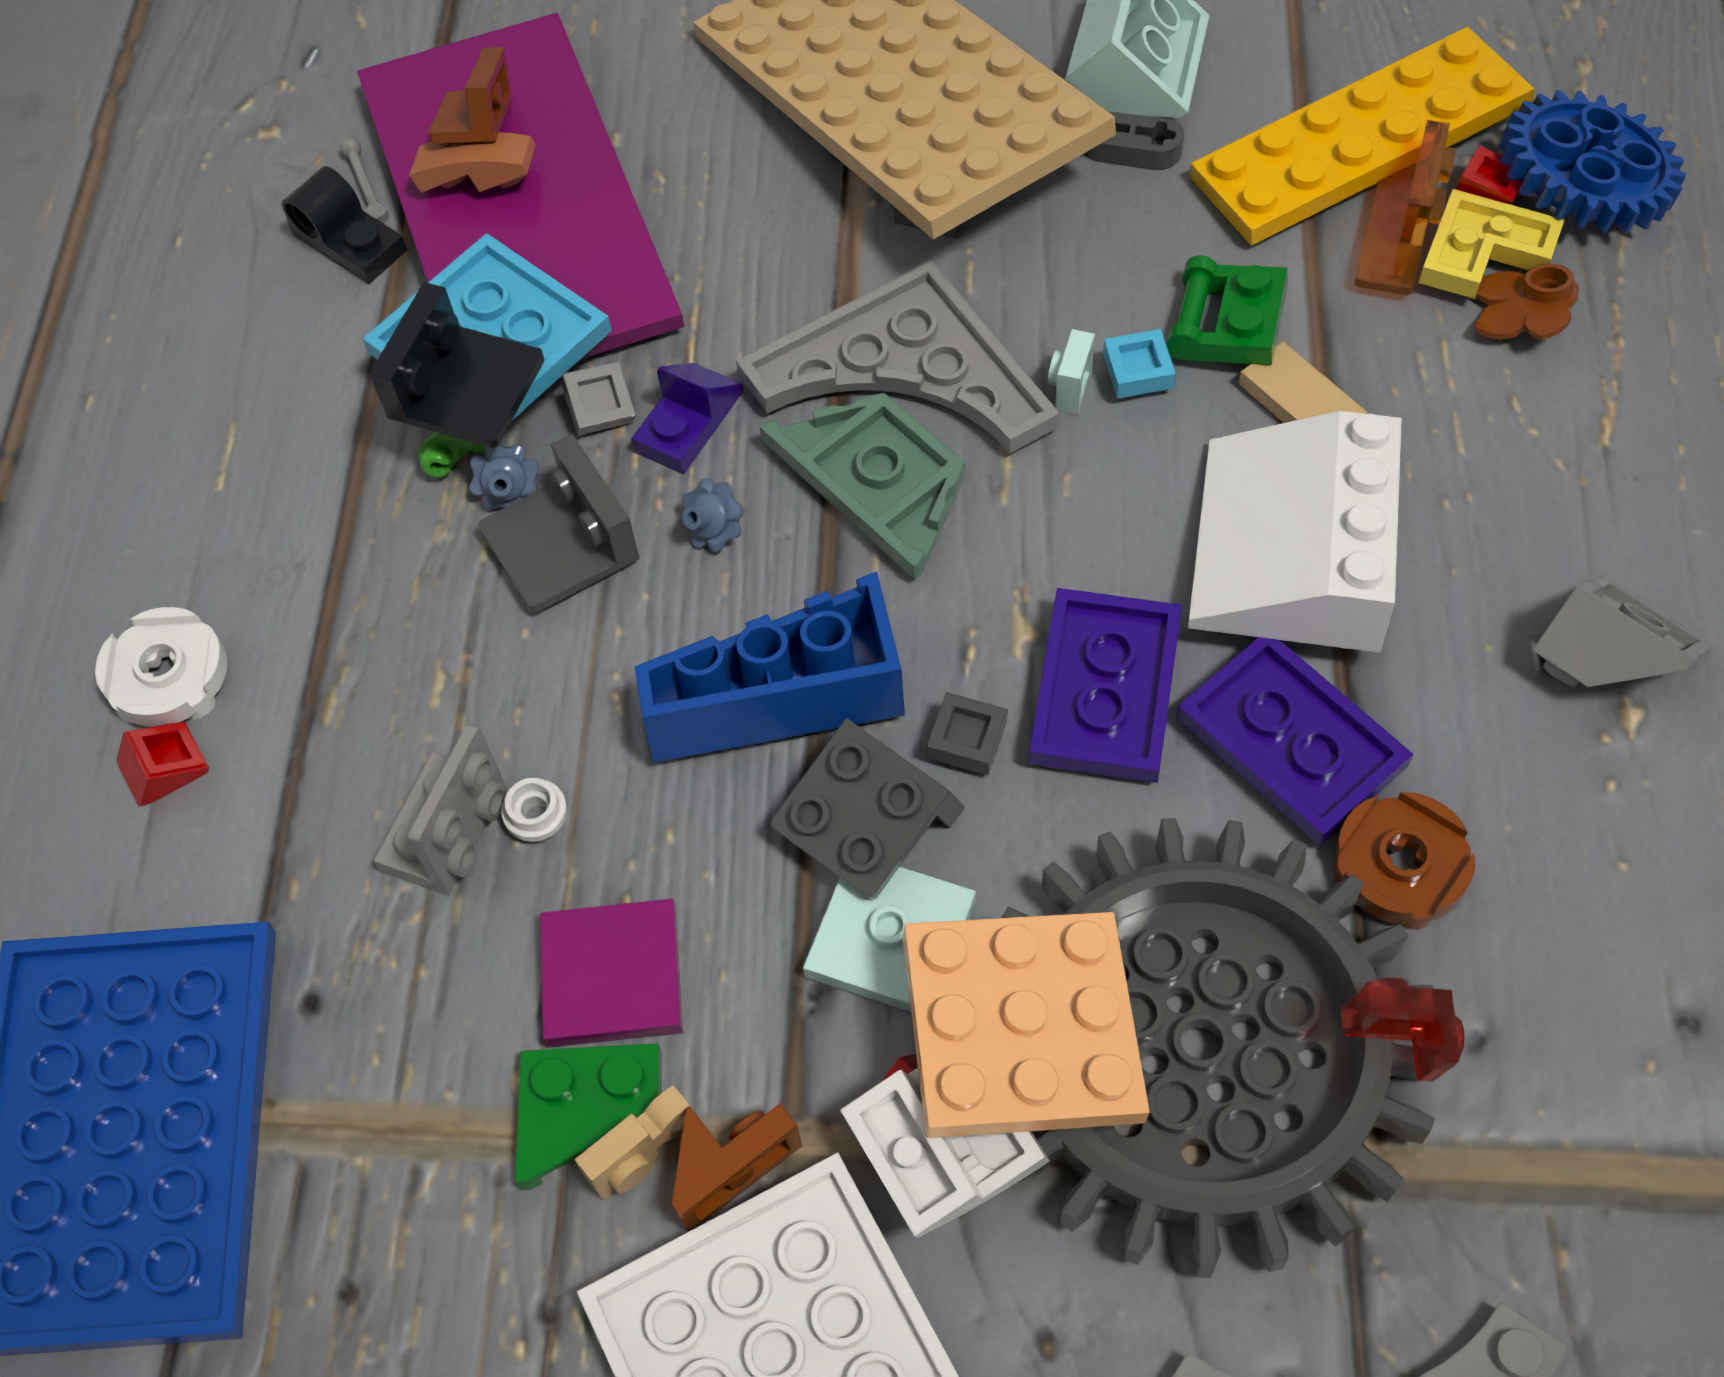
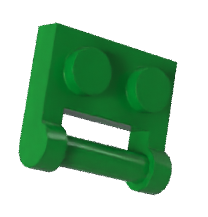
M1198 255L1189 258L1185 263L1182 276L1183 284L1186 287L1178 321L1169 330L1166 346L1169 354L1176 359L1187 361L1272 365L1288 286L1287 267L1217 265L1213 259L1207 256ZM1207 293L1223 294L1215 333L1202 332L1199 329Z

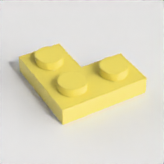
M1452 189L1418 283L1475 299L1489 259L1530 270L1538 265L1550 264L1564 219L1557 220L1556 217Z

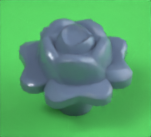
M519 444L510 447L501 445L495 448L485 447V456L475 455L471 459L470 465L474 477L469 486L470 492L474 495H484L482 502L484 507L489 510L499 507L506 508L538 491L535 478L539 470V464L533 459L525 460L526 451Z
M703 478L699 481L695 490L682 496V504L685 510L681 513L679 521L689 531L692 544L696 548H704L708 545L709 549L713 552H719L723 550L728 540L738 538L741 535L742 528L739 522L744 514V508L733 498L731 486L727 482H719L715 485V482L710 478Z

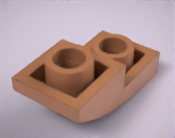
M499 132L496 141L435 144L429 142L419 146L409 176L421 193L440 185L442 188L453 187L462 182L468 175L479 192L498 185L501 188H507L517 184L527 175L536 144L529 135Z

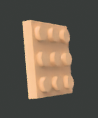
M1114 912L906 923L904 925L902 938L926 1138L1145 1123L1150 1111Z

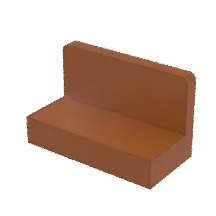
M504 47L482 48L464 88L465 91H449L445 94L428 131L430 143L496 141L512 101Z

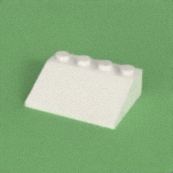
M1336 411L1210 439L1188 628L1381 653L1395 605L1402 418Z

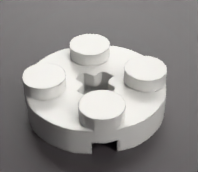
M177 607L150 609L129 619L133 626L124 631L118 639L112 633L103 643L96 660V682L112 708L123 721L153 727L179 723L185 719H201L214 708L215 695L220 690L227 672V654L213 629L203 623L195 613ZM164 657H170L174 664L167 673L160 676H154L153 673L148 672L149 668L159 667Z

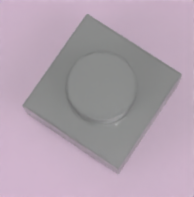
M619 361L562 374L561 385L577 436L633 423L636 415Z

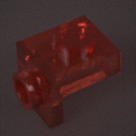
M1380 978L1366 983L1364 988L1340 1009L1343 1036L1412 1041L1418 1081L1433 1082L1460 1061L1465 1036L1462 1021L1458 1016H1455L1452 990L1409 987V982L1405 979Z

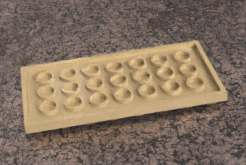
M733 0L716 6L710 13L693 21L698 41L933 240L1116 135L1114 115L955 0Z

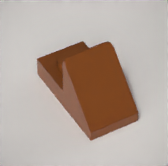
M780 1103L766 1114L763 1111H756L745 1117L733 1128L729 1134L730 1142L723 1147L720 1146L690 1106L686 1108L672 1206L681 1225L687 1232L705 1223L802 1147L798 1126Z

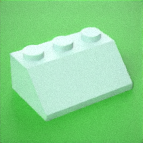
M1087 0L1065 80L1107 111L1151 117L1181 118L1189 111L1210 15L1194 0Z

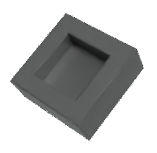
M946 692L926 746L927 758L989 775L1007 723L1008 709Z

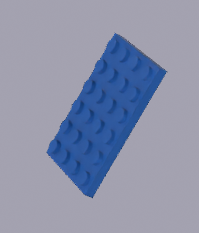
M268 921L2 941L0 953V1356L242 1339L276 931Z

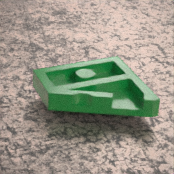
M659 1043L521 1051L515 1183L520 1190H531L543 1183L541 1177L576 1159L630 1114L637 1118L645 1112L650 1103L662 1093V1051Z

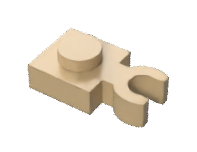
M674 1085L657 1096L639 1117L636 1118L633 1114H630L574 1159L587 1182L603 1201L615 1191L618 1194H622L638 1185L652 1168L650 1162L659 1156L656 1149L683 1132L686 1108L690 1104Z

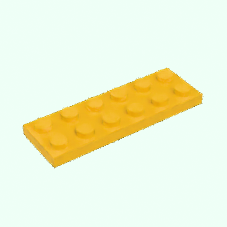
M1467 26L1192 162L1191 180L1249 245L1252 246L1511 116L1514 111L1519 110L1523 101L1526 100L1532 103L1535 88Z

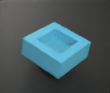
M1161 329L1104 339L1103 356L1117 399L1174 388L1176 373Z

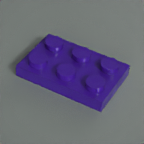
M1057 588L1028 764L1158 783L1182 610L1181 604Z
M1258 637L1181 702L1176 713V718L1318 846L1323 844L1343 826L1347 816L1355 807L1363 801L1375 797L1409 766L1413 757L1411 751L1281 640Z

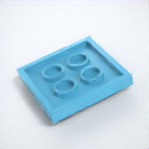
M487 233L428 282L446 288L460 327L534 346L542 350L545 361L513 419L612 331L608 315ZM417 292L362 338L368 354L378 360Z

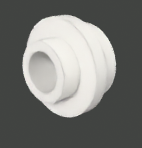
M526 778L518 781L509 789L502 803L501 815L506 828L513 836L523 841L536 842L547 839L559 831L566 820L568 809L562 791L555 784L540 778ZM541 806L546 808V811L536 818H525L526 813L533 807Z

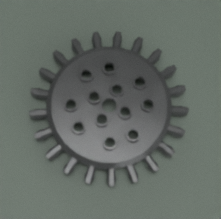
M1161 819L1155 847L1160 864L1137 870L1132 869L1124 848L1109 831L1098 836L1096 849L1098 867L1108 882L1087 894L1068 872L1055 862H1052L1043 869L1042 887L1048 898L1064 911V915L1114 912L1125 976L1128 980L1127 987L1140 1060L1142 1061L1147 1056H1157L1165 1062L1167 1069L1163 1073L1155 1075L1146 1072L1142 1067L1150 1114L1144 1124H1139L1141 1132L1134 1137L1122 1136L1117 1132L1115 1126L1043 1130L1044 1133L1036 1137L1050 1162L1019 1182L1039 1175L1051 1162L1059 1157H1063L1083 1178L1066 1195L1060 1224L1073 1232L1090 1219L1095 1205L1105 1194L1134 1209V1216L1124 1232L1123 1244L1124 1260L1139 1265L1152 1247L1155 1222L1159 1218L1191 1225L1192 1244L1189 1256L1196 1277L1211 1278L1221 1253L1218 1226L1249 1223L1255 1238L1256 1252L1267 1271L1281 1270L1289 1258L1288 1239L1279 1223L1277 1215L1300 1204L1308 1211L1319 1232L1334 1246H1337L1348 1238L1354 1227L1346 1209L1328 1188V1185L1345 1171L1358 1180L1370 1193L1386 1202L1391 1199L1404 1180L1391 1164L1374 1154L1363 1144L1372 1128L1377 1127L1403 1140L1423 1144L1435 1120L1434 1117L1416 1107L1398 1102L1386 1096L1390 1076H1401L1415 1080L1436 1079L1444 1066V1051L1425 1046L1399 1045L1392 1041L1390 1021L1415 1019L1429 1012L1436 999L1432 985H1408L1393 990H1382L1373 967L1392 961L1401 952L1408 934L1402 925L1399 924L1381 929L1369 938L1356 942L1339 921L1353 911L1364 883L1352 874L1334 885L1328 896L1320 903H1317L1311 897L1293 887L1294 883L1302 875L1307 844L1293 839L1279 854L1275 870L1270 876L1240 866V859L1245 847L1242 822L1228 820L1217 842V862L1186 861L1183 852L1184 837L1176 819ZM1008 907L1001 918L1030 916ZM1206 938L1215 945L1216 950L1210 954H1201L1193 948L1191 943L1195 939ZM1262 964H1270L1278 969L1280 978L1274 981L1265 980L1258 975L1256 968ZM1181 996L1190 1002L1192 1009L1182 1014L1175 1013L1168 1007L1166 1001L1171 997ZM1238 1023H1247L1255 1029L1257 1037L1250 1041L1240 1040L1234 1035L1232 1027ZM1193 1028L1207 1029L1217 1037L1220 1043V1052L1211 1059L1200 1060L1193 1058L1183 1049L1181 1036ZM1304 1050H1312L1320 1055L1323 1060V1066L1317 1069L1308 1068L1301 1063L1298 1054ZM1212 1084H1223L1231 1090L1233 1098L1225 1103L1216 1102L1208 1095L1207 1088ZM1279 1112H1290L1298 1119L1300 1128L1292 1132L1284 1131L1277 1126L1274 1116ZM1188 1146L1200 1147L1206 1153L1208 1161L1202 1166H1191L1184 1161L1181 1151Z

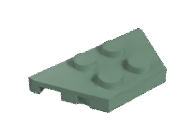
M885 393L857 399L854 403L847 406L832 405L812 410V420L779 427L776 419L761 425L762 442L914 580L922 574L965 478V462Z

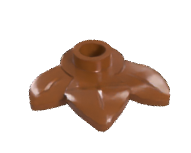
M1542 264L1531 268L1526 275L1514 271H1502L1483 276L1475 298L1485 303L1487 307L1475 323V332L1483 337L1499 340L1514 338L1525 331L1532 337L1540 340L1559 334L1569 325L1571 321L1570 308L1578 300L1579 287L1574 280L1573 273L1562 265Z

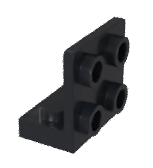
M423 282L369 375L388 419L489 448H495L499 445L545 358L540 348L460 327L446 288Z

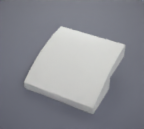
M918 1068L909 1074L900 1069L840 1110L913 1235L917 1238L976 1208L1050 1162L1031 1131L926 1138Z

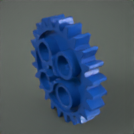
M1556 90L1552 100L1540 93L1537 94L1533 103L1526 100L1523 101L1519 110L1512 113L1498 146L1504 150L1499 159L1500 163L1510 166L1506 174L1507 179L1522 180L1523 183L1518 192L1521 195L1535 193L1539 197L1535 205L1536 208L1540 209L1551 205L1557 208L1555 213L1557 220H1562L1570 214L1576 217V223L1582 229L1589 220L1595 221L1602 233H1607L1612 223H1615L1622 232L1629 233L1634 223L1642 229H1647L1652 220L1660 222L1667 210L1670 211L1683 187H1681V184L1686 177V173L1679 170L1684 163V159L1671 155L1677 146L1676 143L1659 140L1664 130L1662 127L1647 128L1643 125L1646 119L1645 114L1631 117L1626 114L1627 106L1625 103H1620L1615 108L1609 107L1603 95H1599L1595 102H1590L1582 91H1577L1573 100H1570L1562 91Z

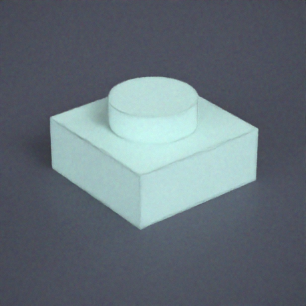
M1072 329L1065 352L1055 350L1048 374V385L1056 386L1055 408L1060 412L1074 415L1079 413L1092 372L1094 333Z

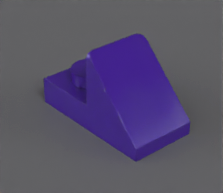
M696 363L660 366L658 368L657 375L662 398L631 438L634 453L683 475L744 392L742 383Z

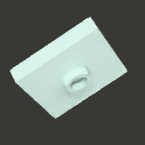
M899 867L879 896L871 900L839 878L804 964V976L911 1012L902 938L904 925L906 923L969 920L976 902V891Z

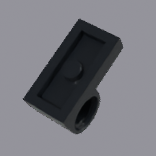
M328 166L321 167L282 202L287 222L295 237L367 284H371L408 251L403 236L363 211L360 201L350 184L338 172Z

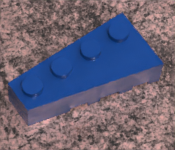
M877 571L856 579L857 587L834 597H831L827 590L805 599V608L773 621L768 614L745 623L746 628L741 633L722 641H718L711 636L634 666L642 719L653 763L836 729L841 726L846 718L857 725L905 716L902 669Z

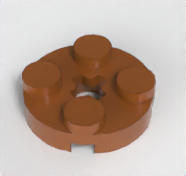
M1400 792L1398 798H1385L1377 801L1378 796L1367 799L1355 807L1343 823L1335 846L1336 865L1334 868V879L1336 883H1339L1353 874L1364 883L1356 905L1368 914L1386 922L1401 924L1406 929L1418 930L1426 927L1431 920L1445 916L1457 906L1472 880L1475 871L1474 853L1471 856L1470 846L1465 839L1468 832L1461 819L1441 802L1422 794ZM1405 846L1412 848L1416 851L1414 862L1420 868L1415 870L1407 868L1403 870L1392 864L1393 859L1386 853V850L1389 848L1395 852H1400Z

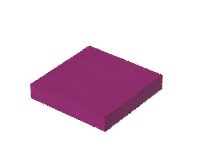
M673 898L540 913L543 1041L547 1048L683 1033L677 915Z

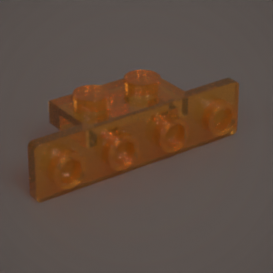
M1427 120L1417 163L1378 180L1354 282L1357 287L1405 296L1412 293L1428 223L1439 225L1444 208L1447 190L1438 189L1436 186L1437 182H1449L1456 149L1445 147L1450 123Z

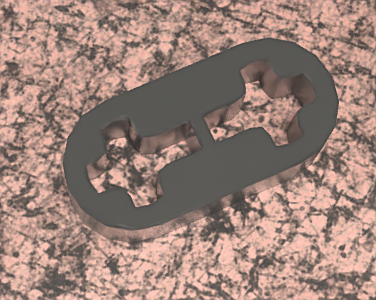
M1108 111L1115 116L1116 135L1084 153L1085 156L1097 162L1148 170H1165L1176 165L1182 156L1184 129L1173 118ZM1155 140L1163 141V145H1154Z

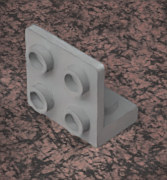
M467 724L449 757L432 751L373 860L379 872L447 896L451 894L458 878H463L470 872L477 856V841L487 822L494 821L500 814L502 803L506 797V785L481 728Z

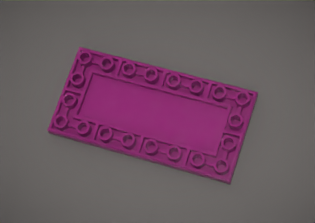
M558 12L357 70L428 282L487 233L609 316L612 331L581 359L685 327L680 307ZM504 47L512 101L499 132L523 134L532 137L536 146L527 175L513 186L501 188L498 185L482 192L478 191L468 175L462 182L453 187L442 188L440 185L421 193L409 174L419 146L430 142L428 131L445 94L449 91H465L464 88L482 48Z

